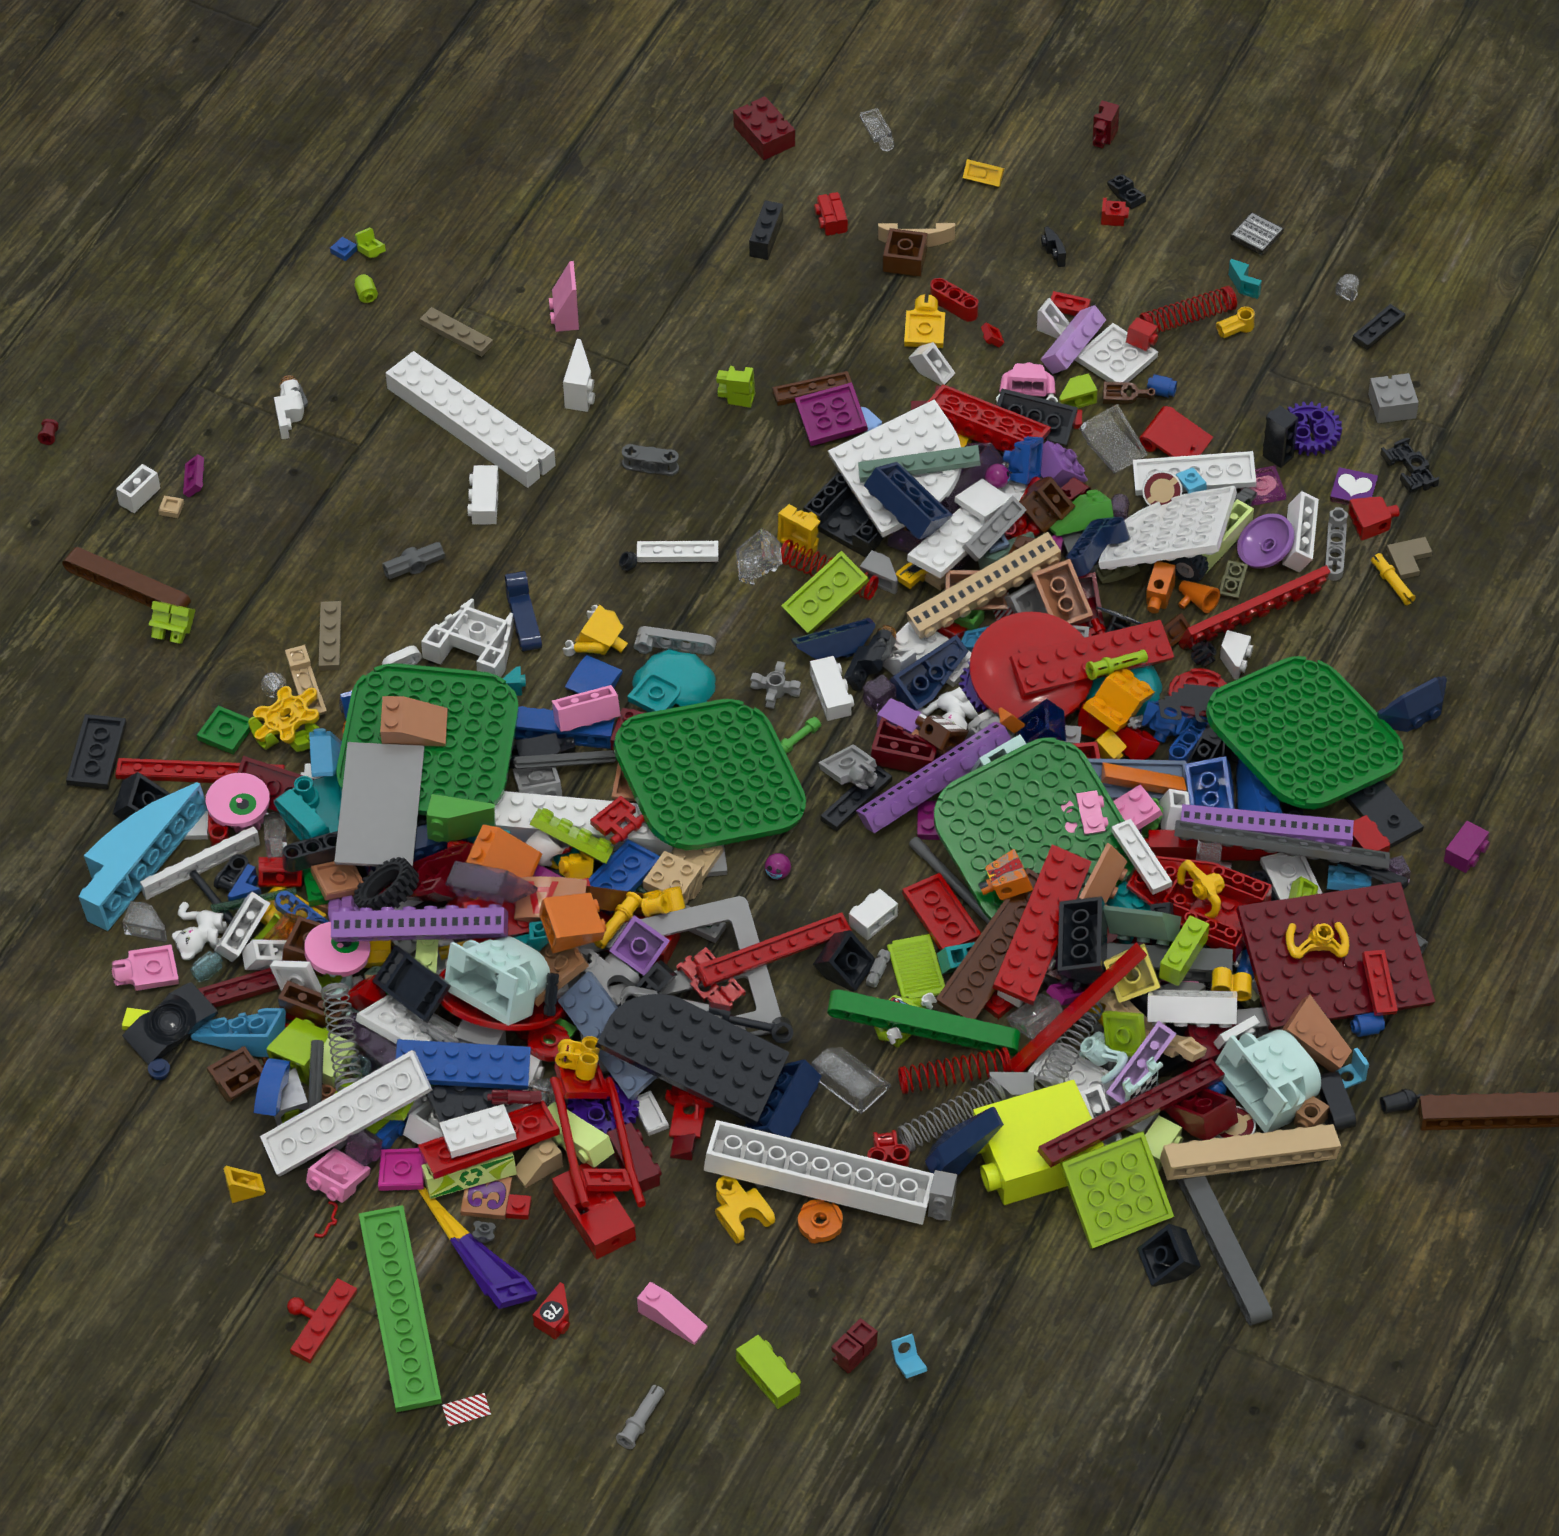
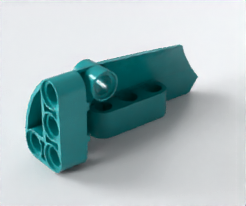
M337 773L334 776H323L314 780L308 776H301L295 780L292 790L289 789L274 800L277 810L300 841L338 831L342 792L338 785Z

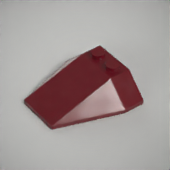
M470 843L455 845L413 862V868L419 874V883L416 884L417 888L412 890L413 894L406 896V898L413 901L436 903L454 900L458 896V892L466 886V882L472 875V867L466 863L471 851ZM392 883L388 884L384 889H382L380 893L384 892L387 888H389L392 885Z

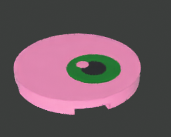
M233 773L219 778L210 786L206 794L208 814L216 823L222 826H240V828L253 825L267 813L270 802L269 791L265 783L258 777L247 773Z
M331 922L316 926L307 935L304 945L305 958L307 962L311 963L313 969L321 974L326 975L327 973L346 977L359 972L365 967L370 955L369 941L335 942L331 938Z

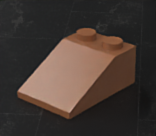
M383 696L380 729L382 744L446 746L448 708L404 696Z

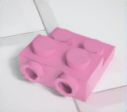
M1097 790L1076 793L1084 835L1105 832V828L1108 826V819L1102 816L1101 808L1104 807L1102 795L1098 796ZM1069 801L1067 804L1061 805V809L1065 811L1067 807L1074 805ZM1067 822L1065 829L1070 833H1074L1078 825L1077 823Z
M333 1148L308 1169L306 1183H308L312 1190L324 1192L330 1200H338L343 1203L355 1193L356 1186L369 1176L371 1168Z

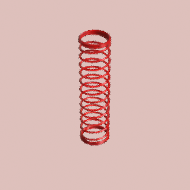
M786 540L778 555L779 563L789 564L791 568L796 567L798 571L803 570L804 574L810 573L811 577H813L814 575H812L811 571L819 560V551L812 558L810 570L805 572L804 568L809 563L813 554L812 548L805 555L803 568L798 569L797 565L801 562L806 547L805 545L801 547L796 558V565L791 566L790 562L796 556L799 544L797 542L793 546L792 540ZM790 542L789 550L784 558L785 549ZM797 545L796 551L793 557L791 558L792 552L795 546ZM804 548L803 554L800 560L798 561L799 555L802 549ZM811 551L810 557H809L808 561H807L806 564H805L807 555H808L809 552ZM818 554V557H817V559H816V562H815V564H814L813 567H812L814 558H815V556ZM824 554V555L821 557V559H820V561H819V564H818V567H817V572L820 571V570H819V567H820V564H821L822 559H823L824 556H825L824 562H823L822 567L820 568V570L824 567L825 562H826V559H827L826 554ZM873 575L869 579L870 581H868L864 590V596L860 594L864 586L854 595L859 593L860 598L864 597L865 600H870L877 590L878 576Z
M1002 1047L1001 1052L996 1048L994 1051V1057L991 1051L989 1050L986 1051L985 1057L983 1053L978 1052L977 1059L974 1056V1054L971 1053L969 1055V1060H967L966 1056L962 1055L960 1058V1062L958 1058L954 1056L952 1058V1065L949 1059L947 1058L944 1059L943 1065L941 1061L937 1059L935 1062V1068L930 1061H928L926 1068L922 1063H920L918 1066V1071L916 1067L912 1064L910 1066V1074L905 1066H901L898 1068V1076L902 1093L904 1095L908 1094V1082L905 1070L910 1081L912 1093H914V1088L912 1084V1066L917 1074L920 1091L922 1092L923 1089L920 1078L921 1065L926 1074L928 1088L930 1090L931 1085L929 1081L928 1070L929 1063L934 1071L937 1088H939V1081L937 1077V1062H939L944 1075L945 1085L947 1087L948 1082L945 1071L946 1060L951 1068L954 1085H956V1078L954 1074V1059H956L961 1072L962 1083H965L962 1070L963 1057L966 1060L969 1069L971 1082H973V1076L971 1071V1055L975 1060L979 1080H981L982 1077L979 1068V1055L981 1054V1056L983 1057L986 1066L987 1077L989 1078V1069L987 1063L988 1052L992 1057L995 1072H998L996 1065V1051H998L1001 1057L1003 1071L1012 1072L1009 1051L1006 1047Z

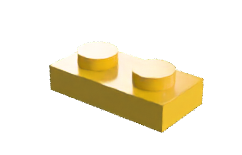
M967 159L963 178L1000 187L1005 168Z

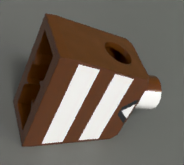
M920 714L915 721V724L921 727L919 735L941 750H951L964 742L969 732L941 716H925Z

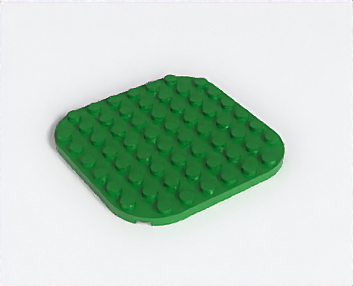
M1303 656L1282 659L1219 687L1211 695L1206 707L1208 723L1221 740L1279 801L1299 808L1314 810L1339 801L1390 777L1398 770L1403 760L1404 748L1398 734L1385 720L1378 718L1377 712L1334 668L1320 660H1317L1316 663L1306 660V657Z
M399 663L377 666L373 668L372 672L367 675L363 674L359 678L351 693L337 763V780L341 792L343 789L347 743L382 744L380 734L383 696H404L448 708L446 746H424L418 815L427 816L432 794L497 805L506 788L519 712L516 693L503 678L488 672Z
M720 699L638 714L628 718L621 724L614 740V753L644 820L654 836L672 847L688 851L781 834L791 830L799 823L806 807L804 790L771 722L756 707L752 709L743 705V701Z
M1040 738L1031 741L954 780L943 789L937 799L934 809L936 832L981 910L989 920L992 919L1004 900L999 899L995 890L983 895L978 883L989 879L985 869L987 865L1015 849L1024 869L1026 870L1028 867L1038 875L1052 844L1092 861L1077 899H1079L1107 843L1111 844L1127 860L1125 869L1128 871L1123 881L1118 879L1116 887L1127 880L1134 868V865L1111 832L1112 826L1125 820L1088 758L1078 747L1070 742L1066 743L1056 740V738ZM1097 790L1098 796L1102 795L1104 800V807L1101 808L1102 816L1108 819V826L1105 828V832L1084 835L1076 793ZM1071 801L1074 806H1069L1063 811L1061 805ZM1067 822L1077 823L1078 826L1074 833H1070L1065 829Z

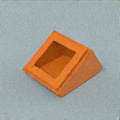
M1002 707L999 708L1000 723L1011 732L1016 733L1025 726L1014 715Z

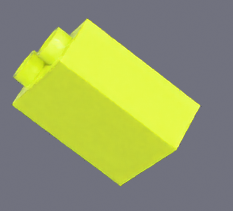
M1074 1080L973 1109V1116L990 1107H995L1004 1124L978 1153L982 1154L985 1165L980 1166L984 1186L988 1192L997 1190L1003 1205L1068 1186L1060 1163L1050 1168L1037 1150L1040 1145L1092 1119ZM1100 1142L1073 1157L1102 1147L1104 1144Z

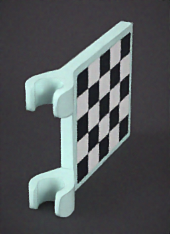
M1152 1056L1146 1061L1149 1072L1135 1085H1132L1130 1078L1122 1083L1126 1093L1125 1102L1157 1086L1158 1071L1163 1067V1064L1161 1062L1157 1064L1154 1060L1155 1057Z

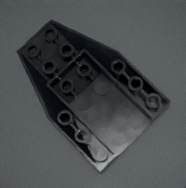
M839 471L803 507L804 512H813L818 520H820V524L817 527L819 532L865 558L871 550H876L884 538Z

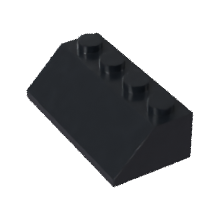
M1102 896L1059 902L1058 973L1084 984L1093 983L1106 971L1103 961L1107 960L1108 925L1103 910L1105 903Z

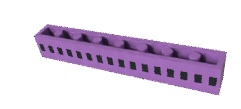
M996 721L856 810L865 828L876 833L944 789L954 780L969 773L981 756L1011 740L1006 727Z
M1182 804L1181 821L1352 847L1354 820Z
M491 904L489 908H480L479 905H468L467 908L448 905L446 909H437L436 906H425L424 909L418 910L411 906L403 907L402 910L382 907L379 911H373L372 908H360V911L340 908L338 912H331V938L335 942L508 937V911L499 904Z

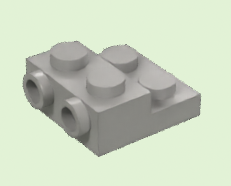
M556 767L513 769L518 793L562 796L561 782Z

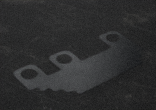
M1184 684V688H1178V692H1171L1172 696H1165V700H1158L1160 715L1164 719L1180 720L1182 719L1180 706L1194 707L1196 720L1208 723V720L1202 719L1199 713L1206 711L1211 695L1219 687ZM1168 707L1174 708L1177 711V715L1174 717L1167 716L1164 713V709Z

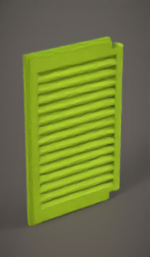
M929 934L892 941V944L887 945L901 997L918 999L927 993H933L934 997L939 995L945 983Z

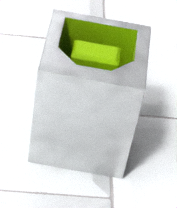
M296 1068L289 1071V1082L282 1089L280 1112L274 1116L277 1126L308 1109V1102Z

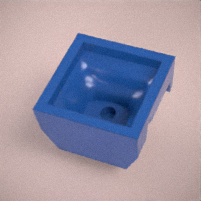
M1027 436L1024 438V441L1014 443L1015 449L1012 451L1005 450L1003 461L1009 463V471L1012 472L1010 480L1029 484L1033 477H1041L1043 437Z
M1158 700L1148 701L1141 725H1150V728L1156 731L1154 738L1165 742L1167 736L1173 735L1177 737L1178 734L1180 735L1194 716L1181 711L1182 719L1180 720L1164 719L1160 715ZM1168 707L1164 709V713L1167 716L1174 717L1177 715V711L1174 708Z

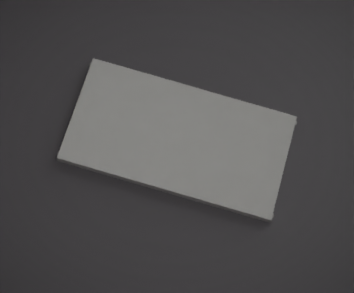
M347 743L335 853L336 865L383 866L384 861L387 860L389 862L391 858L401 857L405 858L413 867L424 746Z

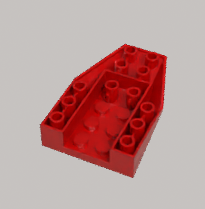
M1156 856L1172 880V887L1156 894L1151 893L1138 871L1135 870L1126 885L1127 889L1148 905L1173 903L1174 915L1181 916L1180 929H1182L1189 916L1209 923L1208 940L1205 944L1215 949H1233V962L1237 960L1245 946L1236 908L1241 905L1271 901V884L1214 862L1191 860L1206 875L1217 873L1224 880V889L1221 893L1217 894L1221 900L1220 911L1213 919L1205 916L1212 909L1211 902L1208 899L1201 900L1193 894L1192 886L1194 880L1188 871H1186L1185 883L1183 885L1177 883L1178 869L1185 860L1189 859Z

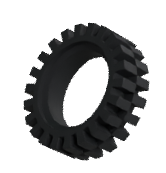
M391 858L389 862L386 860L383 862V866H376V870L374 872L371 870L368 873L370 876L364 877L362 879L363 883L358 884V889L355 890V895L353 896L354 903L359 909L372 908L373 911H379L382 907H396L398 909L401 906L399 903L402 901L405 903L408 900L406 896H411L413 894L412 890L417 888L416 884L419 883V874L405 858ZM392 883V885L389 888H387L384 892L380 893L382 889H384L388 884Z

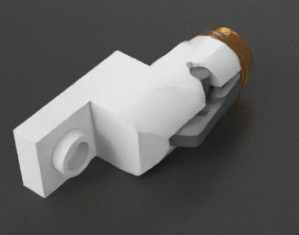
M291 375L281 379L279 384L280 396L274 397L281 439L289 438L288 430H292L291 423L302 420L304 408L308 406V401L301 385Z

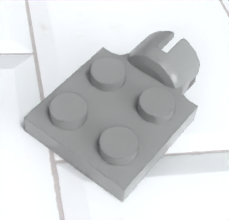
M854 744L818 762L820 770L841 785L852 782L860 789H868L867 785L872 787L877 780V773L874 772L876 770L875 767H877L875 759Z

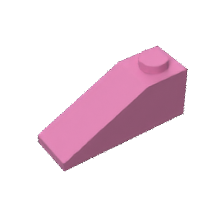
M649 1282L637 1298L638 1312L694 1345L708 1329L705 1323L673 1295L652 1282Z

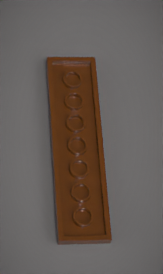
M1027 867L1025 871L1034 888L1039 875ZM1033 890L1004 900L937 996V1004L954 1015L976 1020L996 991L992 986Z

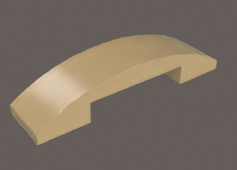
M878 223V240L886 243L889 229H898L897 223ZM936 223V229H901L928 233L927 247L941 245L955 239V223Z
M305 645L285 650L297 694L301 695L306 689L315 688L318 698L310 704L308 709H317L319 715L326 714L327 710L322 695H320Z

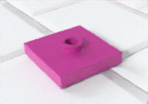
M419 1148L381 1149L379 1191L424 1189V1176L421 1165L426 1163L419 1152Z

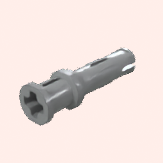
M652 1385L634 1416L626 1420L625 1428L616 1436L617 1442L626 1449H633L635 1447V1441L639 1434H643L645 1431L646 1421L665 1394L661 1387Z

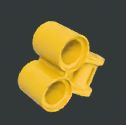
M681 886L644 893L641 902L644 916L651 917L661 913L667 914L668 912L686 908Z
M1217 967L1212 971V988L1210 991H1237V1001H1247L1252 997V976L1244 972L1232 975L1230 969Z
M587 1036L582 1039V1042L571 1039L561 1040L558 1044L559 1053L555 1058L556 1064L561 1068L575 1070L576 1076L582 1080H592L595 1076L600 1049L595 1047L598 1039L593 1036Z

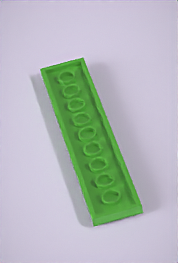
M401 1205L359 1213L396 1412L442 1404L404 1207Z

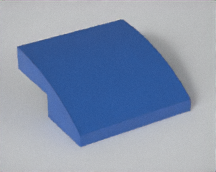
M586 655L572 673L565 688L576 694L609 685L615 688L623 671Z

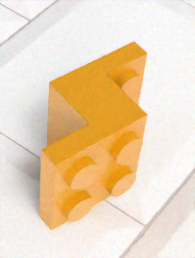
M1123 668L1107 676L1095 696L1086 701L1082 708L1114 732H1117L1130 723L1129 719L1136 716L1143 703L1151 699L1155 691L1151 689L1148 683L1134 677L1130 670Z

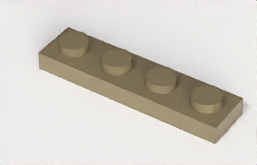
M432 307L420 318L421 325L481 357L494 345L493 339Z
M341 601L321 602L319 671L340 670Z

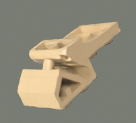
M715 846L688 851L674 847L671 853L664 851L643 880V889L650 892L681 886L684 902L687 904L688 900L695 899L702 889V882L722 855L723 847Z

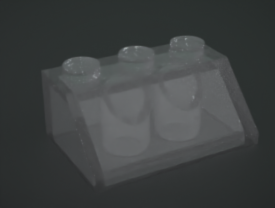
M842 1047L827 1048L812 1062V1067L822 1075L819 1082L860 1114L891 1087L889 1082Z

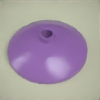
M1265 514L1257 517L1243 529L1237 543L1239 557L1252 568L1261 569L1277 564L1289 553L1295 537L1294 528L1287 518L1279 514Z

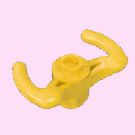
M1185 860L1178 869L1177 883L1179 885L1185 883L1186 871H1188L1194 880L1192 886L1193 894L1201 900L1208 899L1211 902L1212 909L1205 916L1214 919L1220 911L1221 900L1217 894L1221 893L1224 889V880L1217 873L1206 875L1191 860Z
M1341 922L1335 923V929L1341 939L1340 945L1333 938L1334 931L1330 925L1326 923L1317 924L1308 935V939L1299 947H1296L1294 943L1296 925L1291 923L1286 932L1287 949L1290 955L1296 959L1302 958L1308 951L1316 950L1331 951L1337 957L1342 958L1347 956L1349 951L1347 931Z

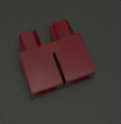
M1101 101L1099 114H1095L1093 120V146L1103 148L1105 144L1110 145L1118 131L1119 105Z
M860 1318L847 1331V1334L845 1333L831 1346L832 1352L836 1354L832 1360L846 1373H850L877 1346L878 1331Z

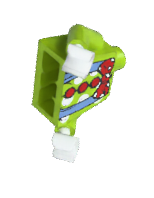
M927 993L918 999L901 998L897 995H893L889 999V1001L930 1010L933 1008L932 1003L937 1002L933 993ZM874 1027L879 1040L889 1041L897 1048L911 1036L910 1034L901 1033L897 1027L889 1030Z

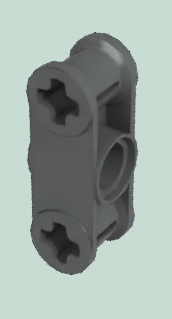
M633 444L625 445L622 448V456L624 457L622 466L626 470L667 476L676 475L679 471L677 463L679 456L675 450Z

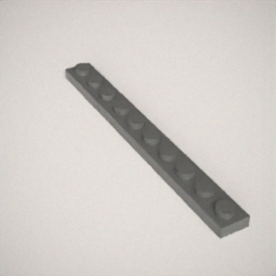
M1176 820L1174 836L1182 840L1197 839L1203 843L1217 842L1227 847L1236 845L1242 846L1247 850L1256 848L1268 853L1282 852L1288 856L1302 855L1313 860L1319 858L1328 859V861L1333 863H1339L1340 861L1348 862L1353 866L1367 865L1374 869H1388L1390 863L1389 852Z

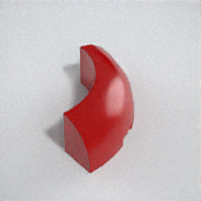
M1083 703L1078 718L1081 734L1097 739L1109 727L1082 707L1085 704ZM1128 725L1114 732L1127 746L1122 752L1130 759H1147L1154 754L1160 744L1147 731L1143 730L1141 732L1139 729L1128 727Z

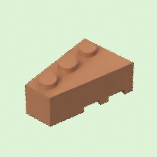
M1311 995L1306 996L1300 1001L1282 1029L1293 1035L1311 1058L1330 1072L1339 1070L1352 1052Z

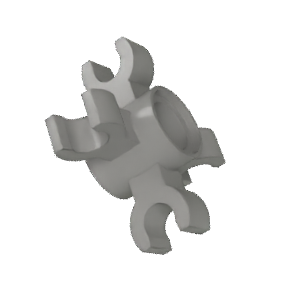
M777 661L775 671L770 672L767 677H763L758 673H752L750 679L752 681L751 688L766 689L765 701H767V708L774 709L776 699L781 698L785 693L794 697H799L801 682L796 680L785 681V662Z

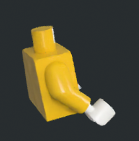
M593 605L591 607L592 611L587 610L589 620L577 636L576 643L573 644V641L567 640L565 642L567 648H563L566 656H572L575 652L605 655L610 647L622 653L628 643L618 637L624 627L616 613L604 609L601 605Z

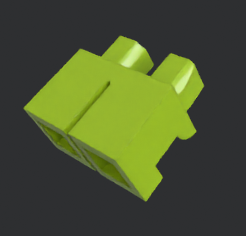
M730 366L729 371L719 370L716 381L719 383L718 397L727 398L728 404L751 408L755 396L753 368L745 367V371H736L733 366Z
M153 601L151 608L153 609V614L149 622V626H153L151 637L164 640L167 629L172 631L170 642L182 644L185 634L190 633L195 609Z

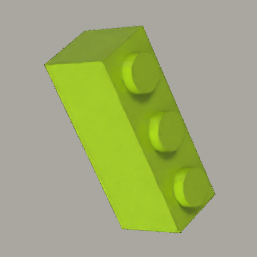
M1193 916L1188 917L1160 962L1159 978L1176 986L1181 984L1208 940L1209 923Z
M757 1335L736 1349V1361L777 1409L800 1395L801 1381L796 1373H791L787 1369L784 1359L781 1356L777 1357L772 1346L767 1340L763 1341Z

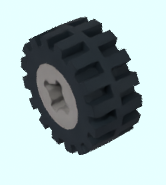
M1202 554L1192 558H1176L1169 563L1175 565V576H1178L1179 580L1183 579L1198 583L1203 578L1209 568V563L1206 561L1207 558L1202 556Z

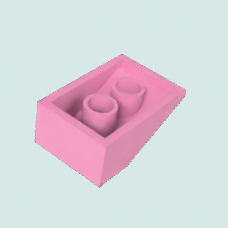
M570 261L552 289L553 298H549L550 310L554 309V312H550L551 324H555L556 332L579 330L574 261Z

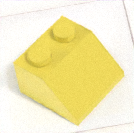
M1145 944L1140 946L1147 956L1113 987L1119 1003L1160 988L1158 977ZM1128 950L1103 961L1106 970Z

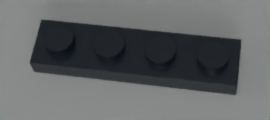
M877 765L874 771L877 773L875 784L872 787L867 785L868 789H860L856 785L852 786L821 815V821L837 832L857 814L856 810L869 803L892 781V775Z

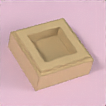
M164 496L158 510L159 515L178 518L184 505V499Z

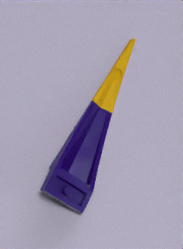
M425 1187L424 1189H418L484 1295L489 1296L498 1309L536 1298L538 1293L524 1275L500 1259L481 1242H478L435 1198L430 1199Z

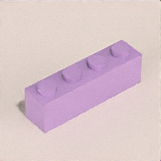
M1095 305L1080 310L1040 360L1052 374L1066 370L1106 321L1105 317Z
M1158 1021L1106 1091V1094L1120 1104L1125 1103L1126 1093L1122 1083L1128 1078L1131 1079L1132 1085L1141 1080L1149 1072L1146 1061L1153 1056L1156 1062L1176 1033Z

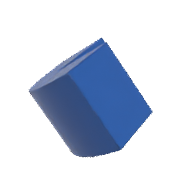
M268 1058L260 1076L254 1113L276 1116L280 1112L282 1089L289 1082L290 1061Z

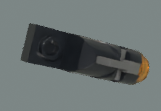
M883 625L874 634L868 646L858 647L844 675V678L854 691L861 690L868 675L880 673L885 660L890 657L897 638L896 630L893 627Z

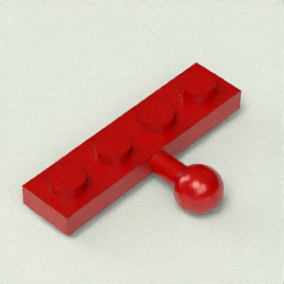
M337 1278L316 1311L305 1306V1302L301 1298H291L287 1303L289 1313L292 1315L302 1314L310 1318V1320L291 1347L290 1353L311 1363L355 1297L357 1288Z

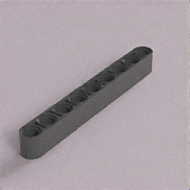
M1198 1176L1176 1179L1248 1325L1252 1326L1272 1319L1271 1307L1206 1177Z

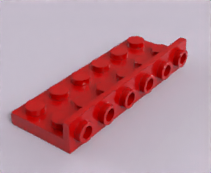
M944 384L927 401L928 403L935 399L956 433L1003 452L1005 450L1012 451L1015 449L1014 443L1024 441V438L1027 436L1043 437L1045 440L1051 429L1050 426Z

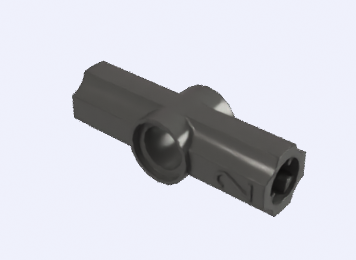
M440 542L430 544L418 550L415 547H410L403 551L401 556L382 563V568L387 579H392L408 572L418 574L425 569L426 565L444 559L445 553Z

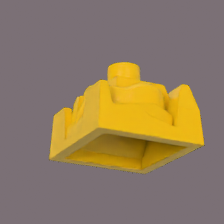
M788 504L778 513L777 541L784 544L786 540L790 539L793 541V546L798 542L799 548L797 552L805 545L806 551L804 555L811 548L814 554L819 544L817 527L820 524V520H818L813 512L797 511V508Z

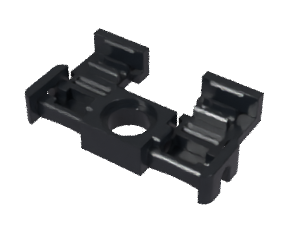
M1404 438L1395 442L1394 447L1388 450L1384 447L1381 448L1380 455L1389 466L1394 465L1396 461H1403L1411 476L1409 477L1401 473L1400 481L1409 492L1421 488L1422 485L1424 491L1429 490L1430 486H1438L1440 477H1433L1429 471L1430 464L1421 452H1414L1410 447V438ZM1419 462L1421 466H1413L1411 463Z

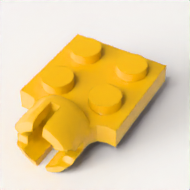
M925 294L920 295L915 300L914 310H906L904 346L919 347L934 342L937 348H943L945 312L938 311V300L934 296L929 295L928 303H924Z

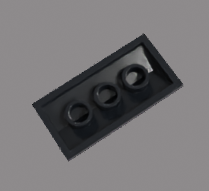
M1003 388L997 402L999 407L1050 426V433L1045 438L1046 441L1065 446L1068 445L1074 430L1078 407Z

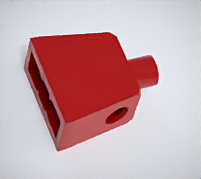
M1380 496L1350 499L1348 514L1361 541L1388 531L1391 527L1392 518L1398 517L1400 514L1397 505L1387 507L1384 499Z

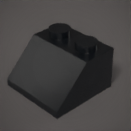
M137 772L122 781L112 814L124 821L148 804L170 793Z
M848 930L834 933L813 965L825 979L854 992L872 968L875 958L858 938Z
M1172 1224L1165 1226L1137 1248L1153 1287L1186 1279L1201 1267L1187 1230Z

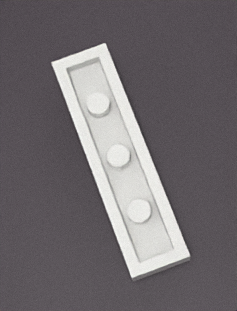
M637 541V562H718V541Z
M1129 819L1112 826L1111 832L1151 893L1156 894L1172 887V880L1133 821Z

